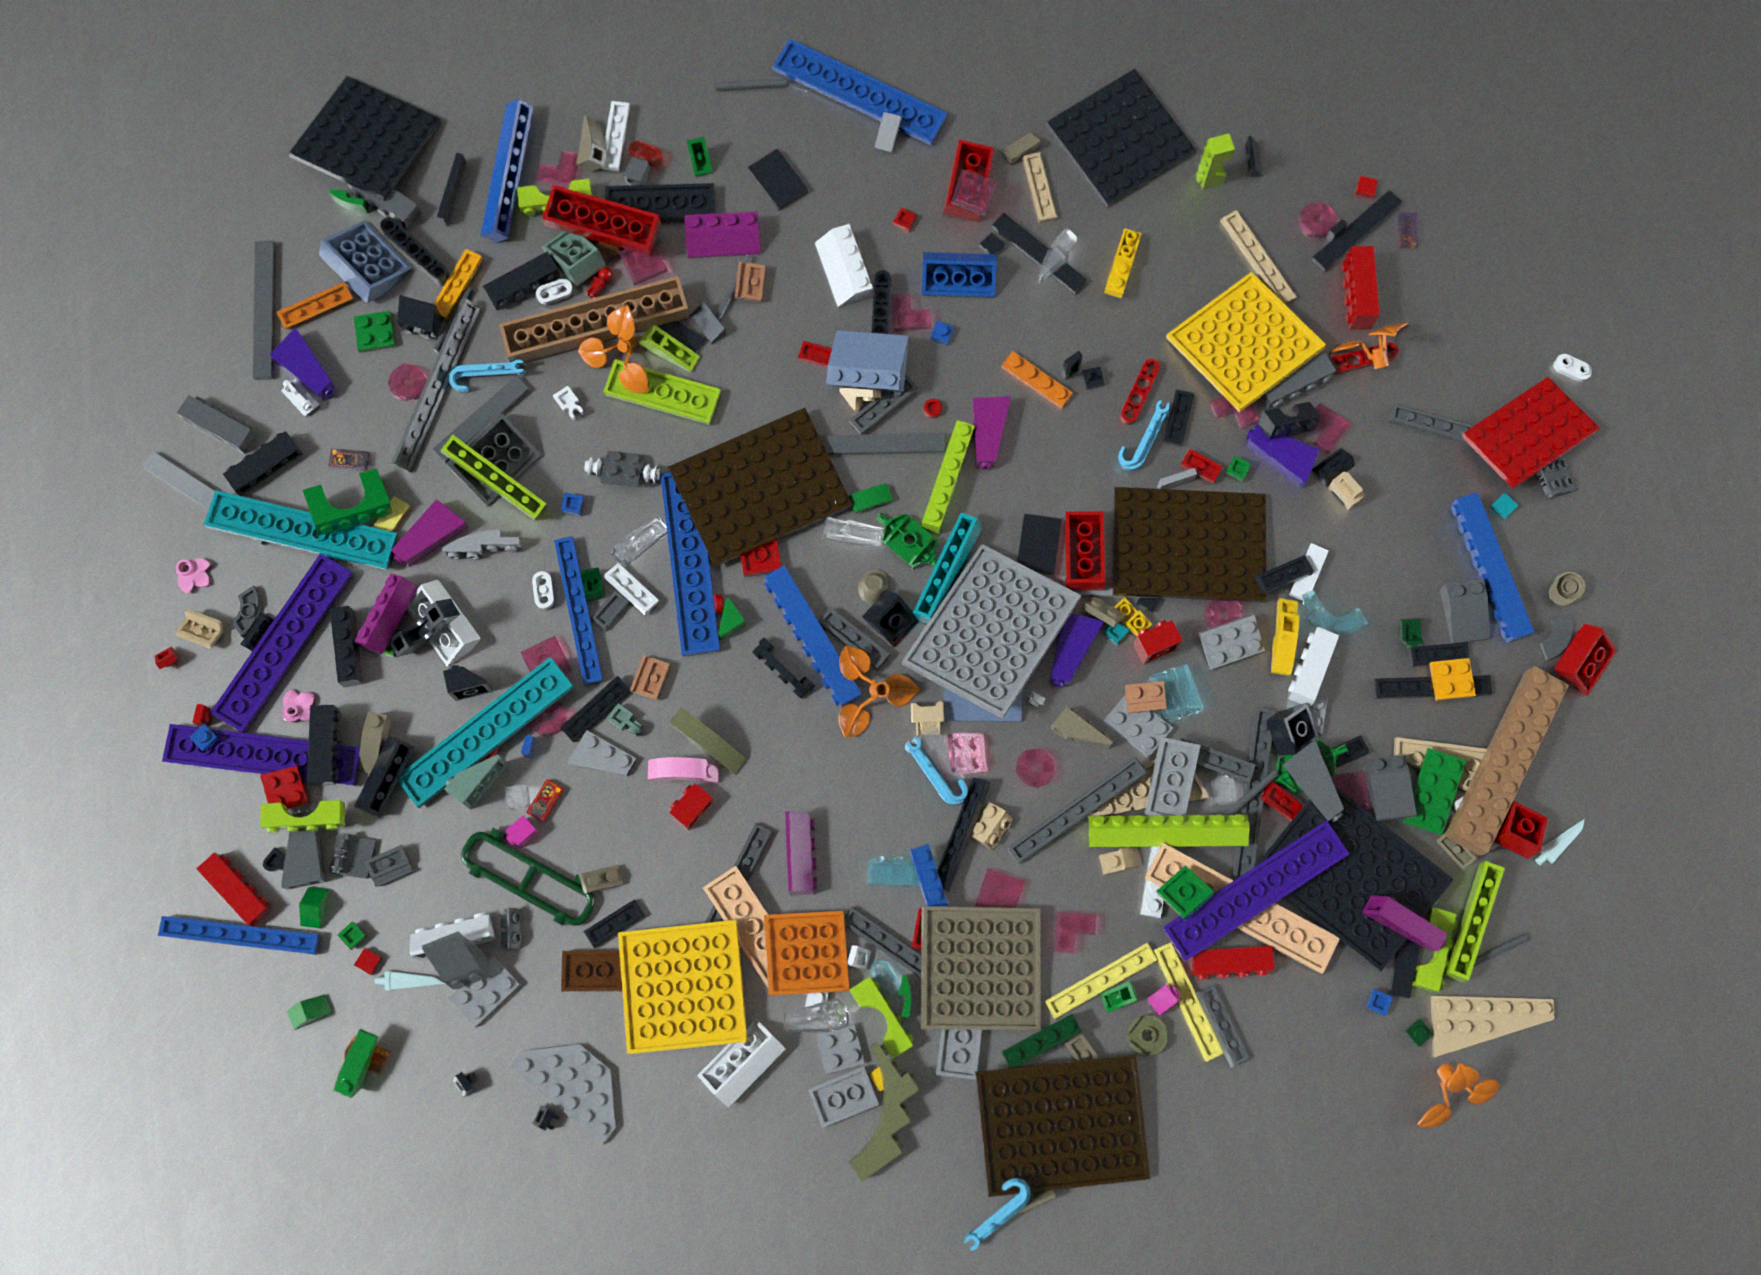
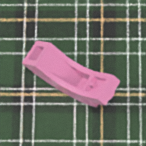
M686 757L657 758L648 761V780L661 782L695 780L718 783L719 763L708 762L706 759Z

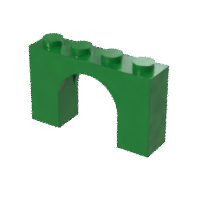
M377 468L358 473L365 494L363 500L357 506L350 509H338L331 506L326 499L322 485L303 490L318 536L393 514Z

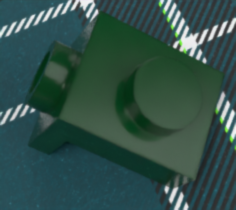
M599 568L580 571L586 600L605 596Z
M1420 618L1400 619V642L1407 645V648H1417L1419 644H1424V640L1421 638Z

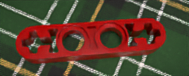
M1388 342L1386 343V350L1389 349L1393 353L1391 355L1387 353L1388 361H1392L1396 358L1399 350L1396 344ZM1379 345L1369 347L1368 350L1372 352L1373 349L1379 348ZM1364 349L1334 356L1330 359L1332 364L1334 362L1337 365L1342 364L1339 369L1334 366L1336 369L1334 375L1374 366L1373 360L1368 359ZM1356 357L1359 360V364H1351L1349 358Z
M1148 359L1144 362L1120 415L1122 423L1132 425L1137 420L1159 372L1160 365L1157 360ZM1150 365H1153L1154 367L1150 373V376L1146 375L1148 367H1150ZM1140 380H1146L1149 383V386L1146 388H1142L1139 386L1138 382ZM1139 396L1142 401L1139 404H1135L1131 401V398ZM1130 408H1133L1132 417L1127 419L1126 414L1129 413Z

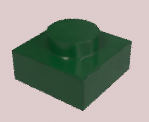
M1421 1019L1416 1020L1403 1031L1416 1047L1421 1046L1434 1035Z

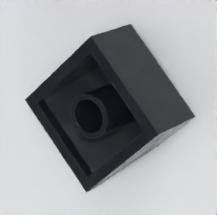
M400 295L397 323L401 330L407 334H419V336L425 339H436L443 321L436 305Z
M888 589L862 616L871 629L892 647H895L918 622V619L903 599Z
M453 665L448 667V670L443 671L447 692L455 701L493 692V688L485 679L463 666Z
M1308 703L1279 711L1266 720L1278 755H1296L1311 742L1320 738Z

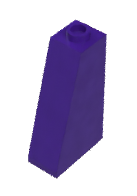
M294 328L269 355L274 362L324 401L333 394L336 387L301 334Z
M1256 424L1254 430L1250 429L1246 437L1249 440L1247 447L1297 486L1303 488L1320 449L1288 436L1269 440L1258 424Z
M1071 613L1060 632L1049 682H1052V685L1057 687L1068 686L1099 633L1103 621Z

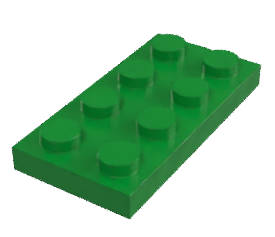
M1427 748L1413 789L1417 815L1416 817L1404 818L1403 823L1443 835L1466 760Z

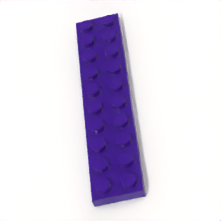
M319 554L210 713L240 732L245 733L353 573L326 556Z
M169 725L162 758L163 763L257 775L300 765L303 779L307 781L309 741L210 729L219 739L203 752L189 738L200 727ZM337 744V749L340 751V759L337 760L339 779L336 780V784L355 787L360 747Z
M1325 821L1215 892L1208 901L1186 920L1179 916L1163 926L1162 929L1185 962L1349 855L1328 821Z

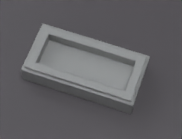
M883 113L874 148L893 153L902 119L901 116Z
M1192 468L1159 480L1157 487L1158 489H1169L1193 481L1197 476L1196 470Z

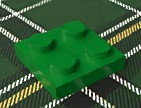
M390 310L353 316L359 353L396 347L393 319Z
M1186 865L1156 891L1157 895L1184 920L1189 918L1214 895V891Z

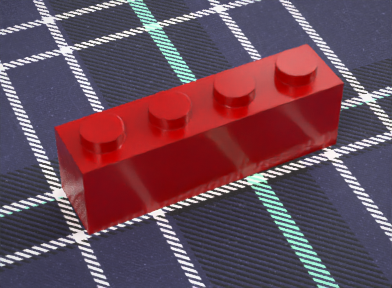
M215 852L212 853L196 868L197 871L247 925L254 927L271 911L267 906L269 902L262 895L259 897L254 892L256 888L249 881L246 883L242 879L244 875L236 867L233 869L229 865L231 861L223 853L221 855Z
M1272 946L1202 950L1190 958L1192 977L1197 976L1198 980L1210 979L1209 976L1217 975V979L1230 978L1229 974H1237V977H1250L1249 973H1257V976H1269V972L1275 970Z

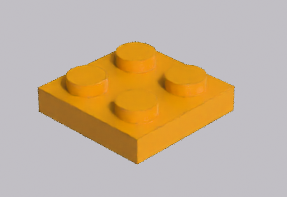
M1469 658L1429 663L1436 701L1476 696Z

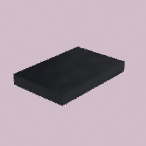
M778 148L748 166V171L778 210L808 192L806 185Z
M1024 513L1017 562L1035 572L1054 575L1062 519Z

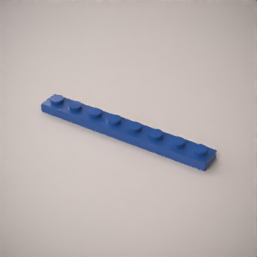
M570 536L554 540L583 684L586 686L603 682L574 538Z
M167 916L161 917L158 936L311 955L317 954L320 935Z

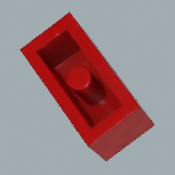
M696 783L692 786H687L682 793L684 796L679 801L675 800L669 808L671 809L669 814L687 830L694 825L714 802L713 798Z

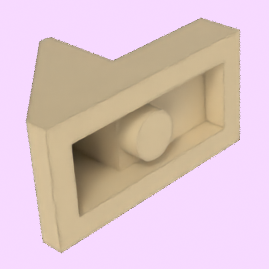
M840 388V393L854 411H861L864 408V401H874V398H881V390Z
M1137 847L1121 848L1119 851L1099 855L1104 875L1142 866Z

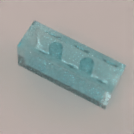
M874 856L872 860H868L867 886L920 887L912 859L907 861L903 860V857H892L891 860H884V857Z

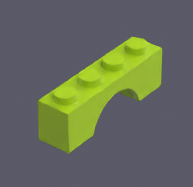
M1230 133L1208 139L1204 147V153L1201 156L1198 172L1196 173L1197 182L1201 183L1202 189L1224 183L1226 174L1222 163L1232 159L1235 151Z
M590 179L571 181L568 189L593 196ZM535 185L517 187L519 209L522 215L533 216L538 213H544L549 196L542 194Z
M341 800L320 801L313 813L301 818L293 817L288 812L287 807L281 803L261 804L260 828L266 830L267 833H279V830L299 832V829L319 831V828L325 827L326 830H338L339 827L345 826V803Z
M1431 908L1428 911L1426 921L1448 935L1445 938V945L1439 952L1435 951L1430 962L1425 965L1416 966L1412 987L1432 993L1439 992L1440 989L1442 990L1445 982L1443 972L1449 964L1447 954L1453 946L1451 936L1452 932L1456 930L1458 923L1455 920L1456 914L1437 908Z
M868 977L851 988L850 992L860 1008H875L885 1016L888 1029L882 1044H884L893 1060L913 1047L911 1042L914 1039L908 1030L904 1032L900 1026L903 1022L897 1013L893 1014L890 1010L892 1004L887 996L882 997L879 990L882 988L877 980H872Z

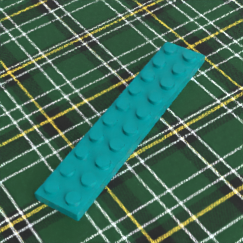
M215 490L203 524L206 528L383 570H388L393 554L391 549L396 545L398 534L395 532L361 524L318 536L310 512Z
M549 657L404 770L398 782L416 807L420 809L444 790L445 784L450 777L476 765L572 690L574 686L555 661Z

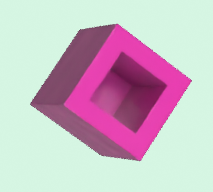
M524 815L505 830L509 835L506 837L513 846L517 844L520 848L539 833Z
M1166 984L1147 1000L1156 1012L1162 1015L1182 999L1179 997L1181 993L1176 986Z

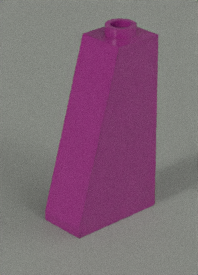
M1010 396L973 398L972 411L973 425H975L976 468L988 470L995 467L1009 410Z
M436 499L391 549L395 554L393 558L401 565L405 563L410 567L467 530L468 525Z
M1371 895L1362 912L1429 951L1439 952L1445 945L1447 933L1390 897Z

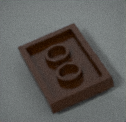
M619 950L562 951L561 991H622Z

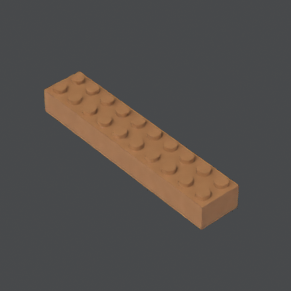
M679 276L500 323L499 326L507 357L510 362L515 360L527 362L579 348L581 343L588 338H598L601 341L616 338L618 335L612 334L607 326V318L610 313L625 305H628L632 312L635 332L645 330L653 325L659 326L690 318Z
M1536 666L1524 672L1444 835L1445 837L1478 856L1489 852L1569 685Z

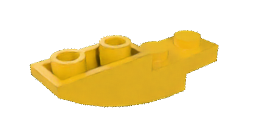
M1124 228L1104 291L1105 294L1122 298L1142 233Z
M1279 598L1277 601L1276 632L1273 638L1271 673L1290 676L1292 673L1300 615H1297L1298 601Z

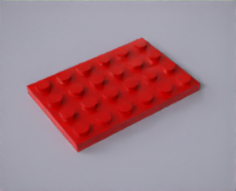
M1546 377L1465 431L1462 438L1514 489L1597 433L1600 427L1549 377Z

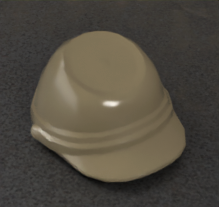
M871 569L866 572L857 585L860 598L867 603L874 604L889 587L888 575L879 569Z
M1572 571L1558 574L1549 589V596L1555 604L1568 606L1583 597L1586 586L1585 581L1578 573Z

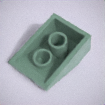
M563 231L542 246L545 252L548 251L558 268L576 286L606 266L599 250L582 236Z
M497 754L450 777L444 789L467 808L471 809L506 767L507 763Z

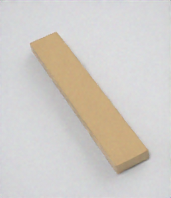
M1236 210L1221 218V223L1263 284L1285 305L1296 300L1297 296L1239 212Z

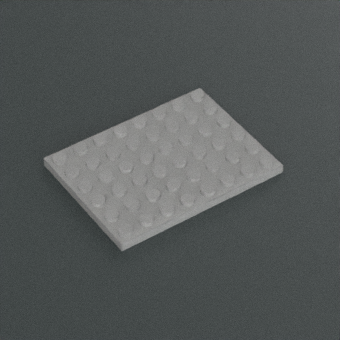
M981 544L902 660V665L1004 719L1080 601L1081 595Z

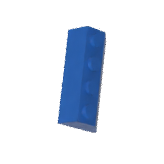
M923 252L922 295L995 297L996 254Z

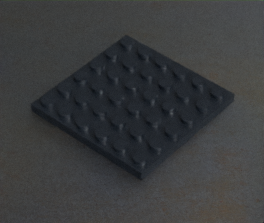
M1136 69L1131 70L1046 122L1048 129L1106 207H1109L1186 160L1197 151Z
M346 76L290 150L289 156L385 201L391 190L394 189L438 128L441 119L352 77Z

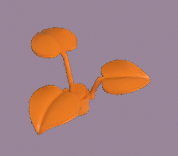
M625 305L610 313L607 318V326L610 332L618 335V339H620L618 344L604 349L603 342L600 339L588 338L581 343L579 354L589 366L600 368L607 362L605 352L616 348L621 352H628L623 364L624 370L619 373L620 382L631 392L646 393L650 389L645 369L638 363L632 362L628 364L631 354L634 353L632 349L638 345V340L634 336L635 323L629 306Z
M1408 322L1390 324L1369 333V336L1378 335L1379 348L1373 349L1372 354L1361 340L1336 346L1329 352V356L1335 351L1362 347L1367 353L1368 359L1373 360L1374 369L1389 366L1386 351V335L1395 337L1399 329L1402 327L1407 328L1409 324Z
M849 645L845 646L841 652L839 659L840 671L848 680L852 681L860 676L861 679L871 683L869 692L872 697L859 707L855 704H847L840 710L838 720L843 735L846 738L855 737L866 729L869 724L870 715L867 711L862 710V708L876 700V698L886 697L890 704L903 706L920 691L919 687L911 679L901 674L889 676L886 679V683L875 682V680L865 677L863 673H866L870 668V658L863 650Z
M1458 1063L1455 1071L1451 1064H1443L1437 1069V1074L1443 1081L1440 1085L1443 1089L1445 1104L1433 1106L1417 1125L1425 1128L1437 1127L1444 1124L1450 1118L1452 1111L1448 1108L1450 1104L1447 1089L1453 1093L1466 1089L1469 1093H1472L1468 1097L1469 1102L1472 1104H1483L1491 1100L1501 1086L1497 1080L1486 1079L1478 1083L1474 1089H1471L1470 1087L1474 1086L1480 1079V1074L1474 1068Z

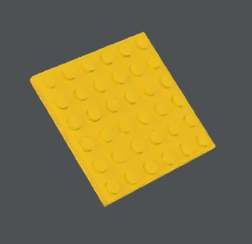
M1252 272L1166 335V338L1239 412L1243 411L1326 348V344Z
M737 920L618 932L627 1054L748 1042Z

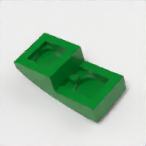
M329 189V194L337 204L355 212L368 213V205L364 199L351 198L346 190Z
M887 483L849 495L855 513L872 510L875 506L888 504L893 501Z
M902 975L898 996L905 997L901 1017L909 1019L911 991L907 975Z

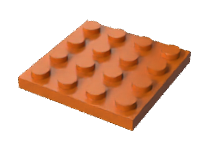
M843 911L764 915L769 996L849 991Z

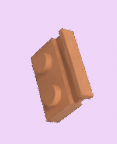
M739 261L735 299L741 298L742 300L761 303L765 265L746 264Z
M643 655L630 691L657 701L670 664Z
M1164 681L1125 685L1128 714L1167 710Z

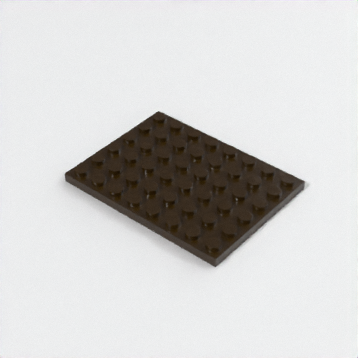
M805 407L668 466L714 567L844 511L853 505Z
M1130 487L1114 488L1113 596L1266 603L1267 593L1263 595L1254 579L1257 575L1266 572V494Z
M1136 1054L975 1071L988 1197L1018 1194L1021 1191L1019 1186H1011L1005 1191L1002 1189L1003 1184L1012 1178L1023 1179L1028 1184L1030 1193L1150 1179Z

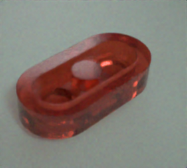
M639 140L631 142L628 146L631 158H642L651 167H657L663 162L662 152L657 147Z

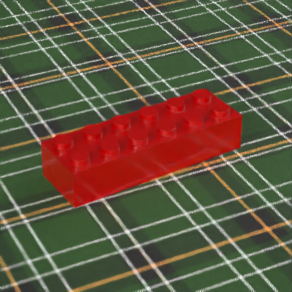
M556 185L552 186L542 217L544 225L648 256L651 255L661 224L660 217L657 214Z

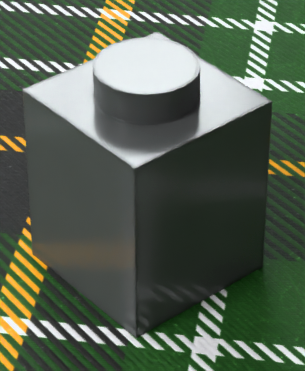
M632 157L623 174L625 183L628 185H644L651 172L649 163L642 158Z

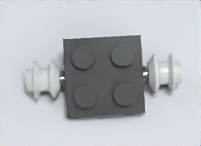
M614 451L607 452L604 464L600 458L597 461H593L592 457L589 458V461L586 460L585 472H588V476L592 472L596 473L597 477L601 474V483L637 488L641 476L646 483L649 479H652L654 484H656V481L660 480L661 469H658V465L655 468H650L649 464L643 469L645 455Z

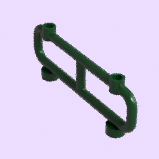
M493 827L489 834L476 832L469 837L461 851V861L464 866L470 869L469 874L478 879L480 876H483L554 916L553 921L562 926L565 923L579 926L588 919L595 905V897L593 893L584 894L578 874L573 881L504 843L503 840L506 834ZM477 840H484L530 866L519 887L468 858L469 852ZM537 870L586 897L587 905L578 918L567 915L525 891Z

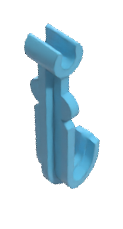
M515 360L514 362L461 365L451 371L449 381L451 386L457 391L467 392L470 391V388L457 385L458 378L518 374L522 376L527 372L524 369L518 368L519 366H526V364L522 360Z
M1161 400L1156 404V411L1131 461L1124 460L1126 448L1122 446L1118 458L1119 463L1124 469L1131 471L1142 466L1165 418L1170 414L1169 403H1167L1165 409H1162Z
M918 737L912 739L915 747L907 741L905 750L913 755L942 799L950 805L962 803L968 794L967 786L963 779H959L957 782L961 789V795L957 796L952 792L921 747L920 739Z
M1012 1178L1003 1184L1002 1189L1004 1191L1011 1186H1019L1021 1191L978 1228L967 1233L965 1243L970 1239L975 1240L970 1250L977 1249L981 1241L1027 1204L1031 1193L1028 1184L1023 1179Z

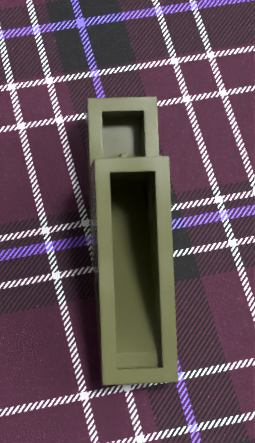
M682 707L669 722L673 728L686 736L691 744L734 775L746 761V758Z

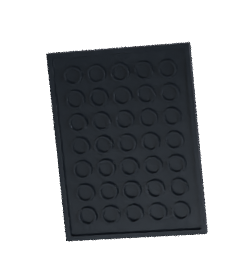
M1335 786L1344 808L1341 812L1343 816L1335 822L1331 819L1328 823L1349 855L1285 897L1331 934L1337 936L1341 942L1376 970L1381 972L1407 938L1362 913L1371 895L1390 897L1421 918H1424L1454 879L1382 822L1377 821L1373 815ZM1310 798L1256 866L1327 821Z

